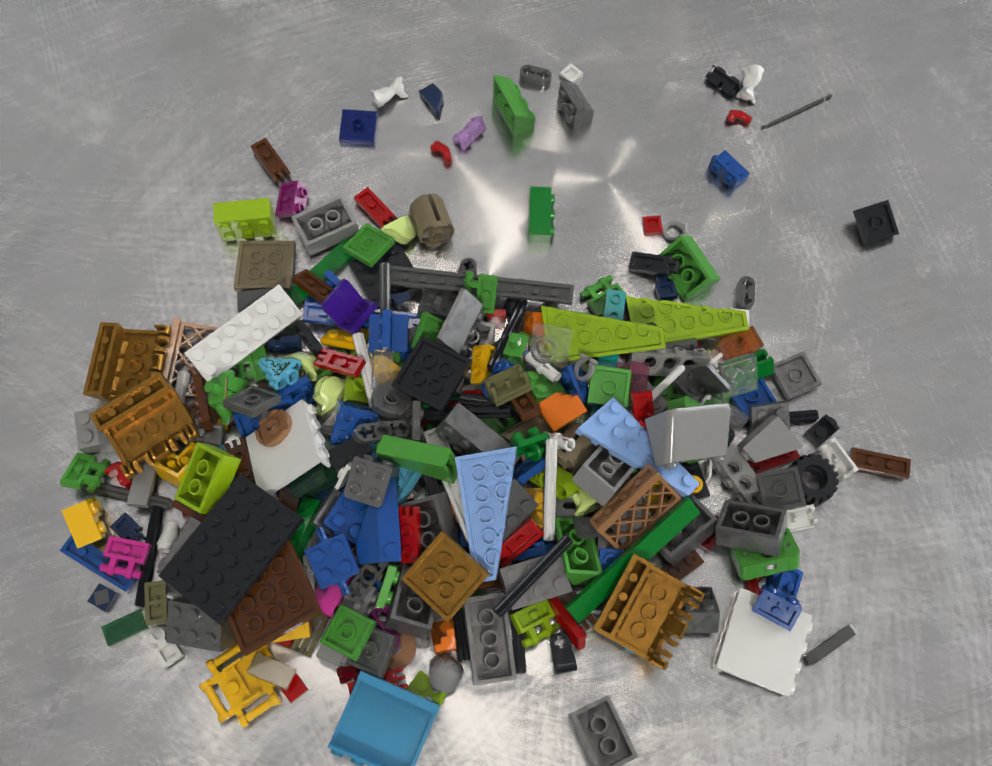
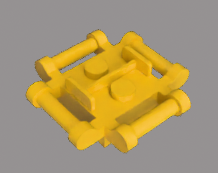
M238 643L215 659H209L205 662L213 677L200 684L199 688L202 692L206 693L218 714L217 719L220 724L236 714L239 723L245 728L250 725L249 722L273 705L277 706L281 703L275 691L277 686L247 673L257 652L273 659L268 651V645L237 659L222 669L221 672L218 666L241 651ZM217 683L232 707L227 711L213 689V686ZM267 694L269 695V699H267L266 701H264L263 703L249 711L247 714L243 712L245 709H247L249 706H251Z

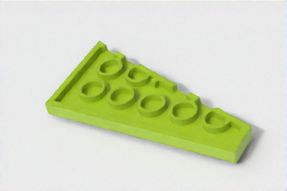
M628 295L625 298L630 322L663 327L665 342L690 338L700 340L749 331L746 311L726 308L718 309L704 305L696 306L666 300L658 301Z
M541 306L550 363L579 360L582 358L579 356L580 353L594 358L666 348L663 327Z

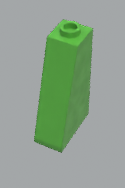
M384 434L381 441L377 444L376 453L381 460H387L395 463L394 465L455 484L458 474L455 455L451 448Z

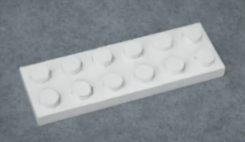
M277 285L185 352V355L208 382L212 378L218 377L219 373L233 368L302 317L303 314L282 287Z

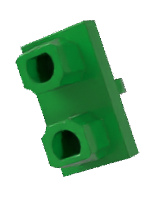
M537 427L530 428L525 435L528 439H525L521 432L514 433L511 436L510 442L512 446H517L516 457L525 454L526 458H530L534 462L541 460L542 453L545 452L543 448L544 441L550 438L547 432L541 434Z

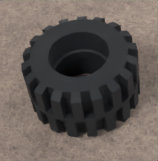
M814 454L802 455L788 467L797 466L806 506L814 504V507L823 504L838 489L836 487L839 484V479H836L839 476L838 471L834 472V464L830 465L828 463L830 460L827 458L823 460L822 455L819 454L814 457ZM802 472H810L817 477L819 490L811 489L805 485L802 479Z

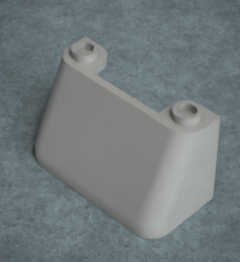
M729 404L676 408L645 419L655 466H664L666 470L676 468V463L705 458L711 460L712 463L724 461L723 457L727 456L731 414Z

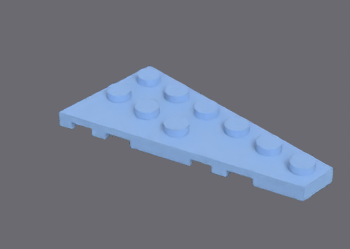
M614 397L574 432L579 436L584 435L591 439L590 442L597 446L599 444L608 449L609 454L635 469L639 468L642 470L649 463L676 493L683 498L688 497L700 484L680 463H676V468L666 470L664 466H655L647 430Z
M517 446L455 457L470 555L490 573L484 582L496 580L498 576Z

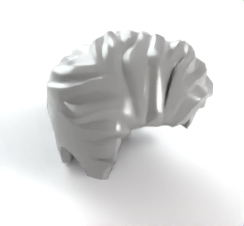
M446 653L434 656L429 663L430 685L432 688L442 693L453 692L464 672L462 665L454 657Z

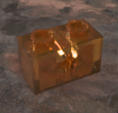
M751 326L749 331L735 333L731 336H722L716 348L719 353L723 354V361L728 362L761 350L764 343L755 328Z

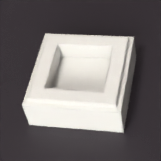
M570 63L559 73V77L563 81L575 84L583 77V72Z

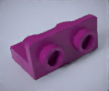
M299 180L281 183L275 215L278 218H284L305 211L308 188Z

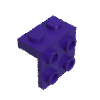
M342 279L321 303V308L338 328L351 335L357 333L367 319L370 318V315L378 308L374 302L362 298L346 279Z

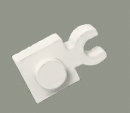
M160 628L161 637L156 639L151 634L149 639L152 643L158 645L153 651L162 666L168 668L181 659L184 654L178 645L166 643L167 632L165 629Z

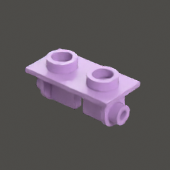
M481 114L478 117H472L464 126L465 130L461 129L454 135L453 142L455 144L460 143L462 150H465L486 129Z

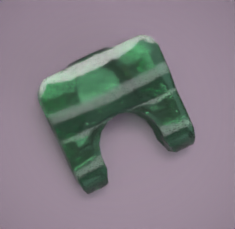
M320 462L290 482L289 489L294 498H301L302 496L313 498L336 485L339 478L332 464L330 463L331 466L328 468Z

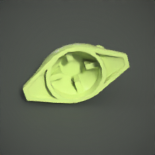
M410 214L380 229L401 244H408L416 236V230Z
M299 351L279 357L301 360L298 380L307 375L310 381L317 380L316 372L320 368L314 366L313 363L316 357L312 353Z
M324 376L318 380L315 385V394L312 397L317 403L318 416L322 417L336 405L337 399L341 400L343 398L346 379Z
M581 488L571 496L576 504L575 516L586 515L602 508L601 504Z

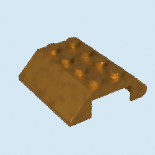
M100 322L83 395L111 402L154 374L162 373L165 354L167 353V349L163 346L169 343L172 328L167 325L154 324L157 330L125 329L119 323Z
M161 372L154 374L89 414L98 431L105 433L123 463L119 467L128 480L137 476V472L140 474L144 471L143 461L151 467L155 464V461L159 462L172 454V450L177 451L179 449L177 440L181 439L186 445L190 442L189 438L193 441L200 436L197 424L177 391Z
M633 554L593 629L659 668L666 670L669 662L662 659L660 655L662 654L669 659L673 655L669 651L661 649L664 641L673 647H678L679 643L671 639L670 636L672 635L681 640L689 623L680 619V617L682 616L689 621L693 618L690 613L681 610L684 603L693 609H698L699 604L690 600V598L701 602L705 594L658 569L638 555Z

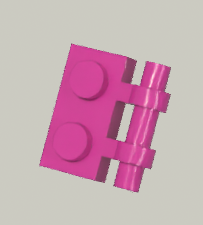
M109 536L103 556L110 558L109 564L101 563L99 570L107 572V575L111 576L117 574L125 576L126 579H141L143 571L136 570L137 564L146 565L152 545ZM119 560L128 562L127 568L118 566Z

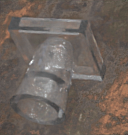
M533 323L530 353L533 359L542 364L550 363V365L558 367L567 366L573 329ZM545 344L550 346V350L546 348Z

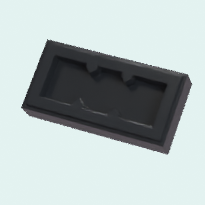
M353 438L328 450L329 458L335 470L353 461L354 456L362 457L364 454L372 452L369 444H358Z

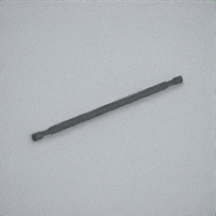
M829 94L826 97L818 99L804 107H801L789 114H786L774 121L769 122L766 125L761 126V128L765 129L766 127L771 126L777 122H780L809 107H812L824 101L825 99L831 98L832 95Z

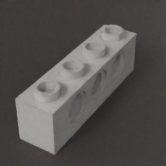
M662 348L629 353L627 367L628 370H632L631 374L667 377L678 365L689 366L709 363L710 358L707 352L702 349ZM647 357H654L650 362L645 361ZM668 358L673 359L670 363H664ZM686 360H692L688 365L683 364Z
M734 444L729 445L727 456L723 457L724 461L713 463V470L722 476L724 485L732 490L736 501L753 504L751 498H756L759 501V505H763L757 475L747 461L739 454ZM728 465L733 466L736 472H730L728 470ZM739 482H745L747 489H743Z
M357 580L361 584L358 588H352L354 592L352 596H361L360 589L362 586H365L367 589L369 585ZM375 587L371 588L363 599L364 605L361 609H354L353 604L355 601H351L347 595H345L341 604L368 617L370 607H374L378 600V590ZM321 644L316 654L318 658L337 667L347 664L348 657L324 644Z

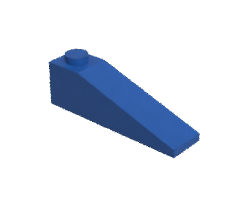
M390 479L382 507L367 506L356 543L358 565L397 563L401 561L396 479Z

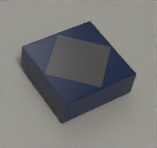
M99 583L87 602L107 612L118 596V593Z

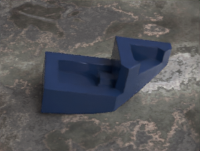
M432 83L419 90V94L429 104L430 110L436 116H439L440 107L444 104L443 94Z
M409 293L390 295V309L396 307L400 311L403 308L401 304L411 299ZM378 299L374 303L377 305V309H380V299Z

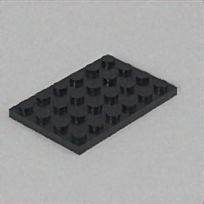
M240 474L158 576L215 622L223 626L304 522V519Z

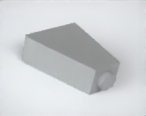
M770 415L737 445L740 450L739 454L746 461L749 460L754 463L800 449L803 446L784 422L775 415Z

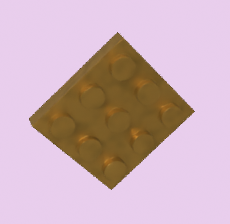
M443 530L401 579L448 623L490 573Z

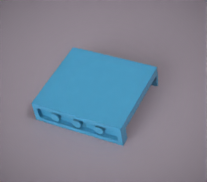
M361 670L327 747L331 749L330 752L338 757H343L344 754L351 758L350 761L359 766H363V763L368 766H415L435 716L438 713L440 704Z

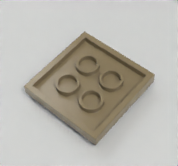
M240 241L233 286L235 292L275 288L277 285H280L285 292H291L296 249L295 241Z

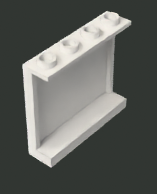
M302 399L285 410L291 416L292 426L288 436L280 444L273 447L263 446L256 439V431L246 437L256 485L277 500L276 492L320 462L328 468L331 466L328 459L330 455L324 445L325 438L320 433L321 425L316 418L317 411L312 404H307Z
M740 588L735 592L712 669L718 672L724 671L779 693L781 697H789L790 694L794 693L796 682H794L795 675L800 672L802 662H800L801 654H804L807 648L805 640L813 627V622H811L812 615L801 612L790 632L753 612L752 607L759 595Z

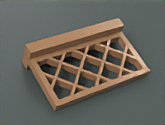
M178 318L172 319V330L169 343L166 346L167 353L165 354L166 357L162 371L163 376L171 385L177 381V377L174 378L175 373L178 376L176 366L183 361L189 368L186 371L196 374L194 371L196 367L190 366L186 361L188 357L186 355L183 357L180 353V348L186 344L192 348L193 346L190 343L197 337L203 340V333L207 331L214 332L220 327L182 322ZM191 328L196 334L187 339L184 335V329ZM188 384L187 390L189 392H186V397L197 398V395H193L190 389L191 385Z
M648 463L588 521L616 549L627 550L667 513L681 497ZM660 481L659 490H651L652 486ZM664 494L673 495L668 502H663ZM659 495L658 503H650V496ZM642 496H645L644 504H636ZM649 508H657L653 516H648ZM644 509L643 517H635V510ZM627 510H630V517L621 519V516ZM642 522L638 530H633L634 523ZM629 523L628 531L619 532L620 524ZM615 524L614 532H605L611 525ZM627 536V540L619 546L618 538Z

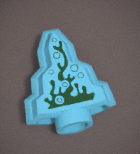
M261 358L258 362L262 372L266 373L265 377L269 381V385L275 390H282L288 384L293 385L298 380L301 360L295 358Z

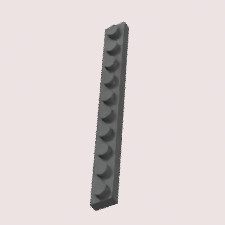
M390 265L391 286L459 293L461 288L465 289L463 279L466 278V273ZM473 274V279L478 280V275ZM498 277L496 297L572 305L574 285ZM472 288V294L477 295V288Z

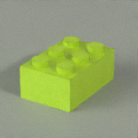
M269 198L213 203V221L222 240L233 241L241 238L252 239L253 237L277 235L276 215Z
M197 442L174 499L200 514L208 515L230 488L241 459L214 445Z

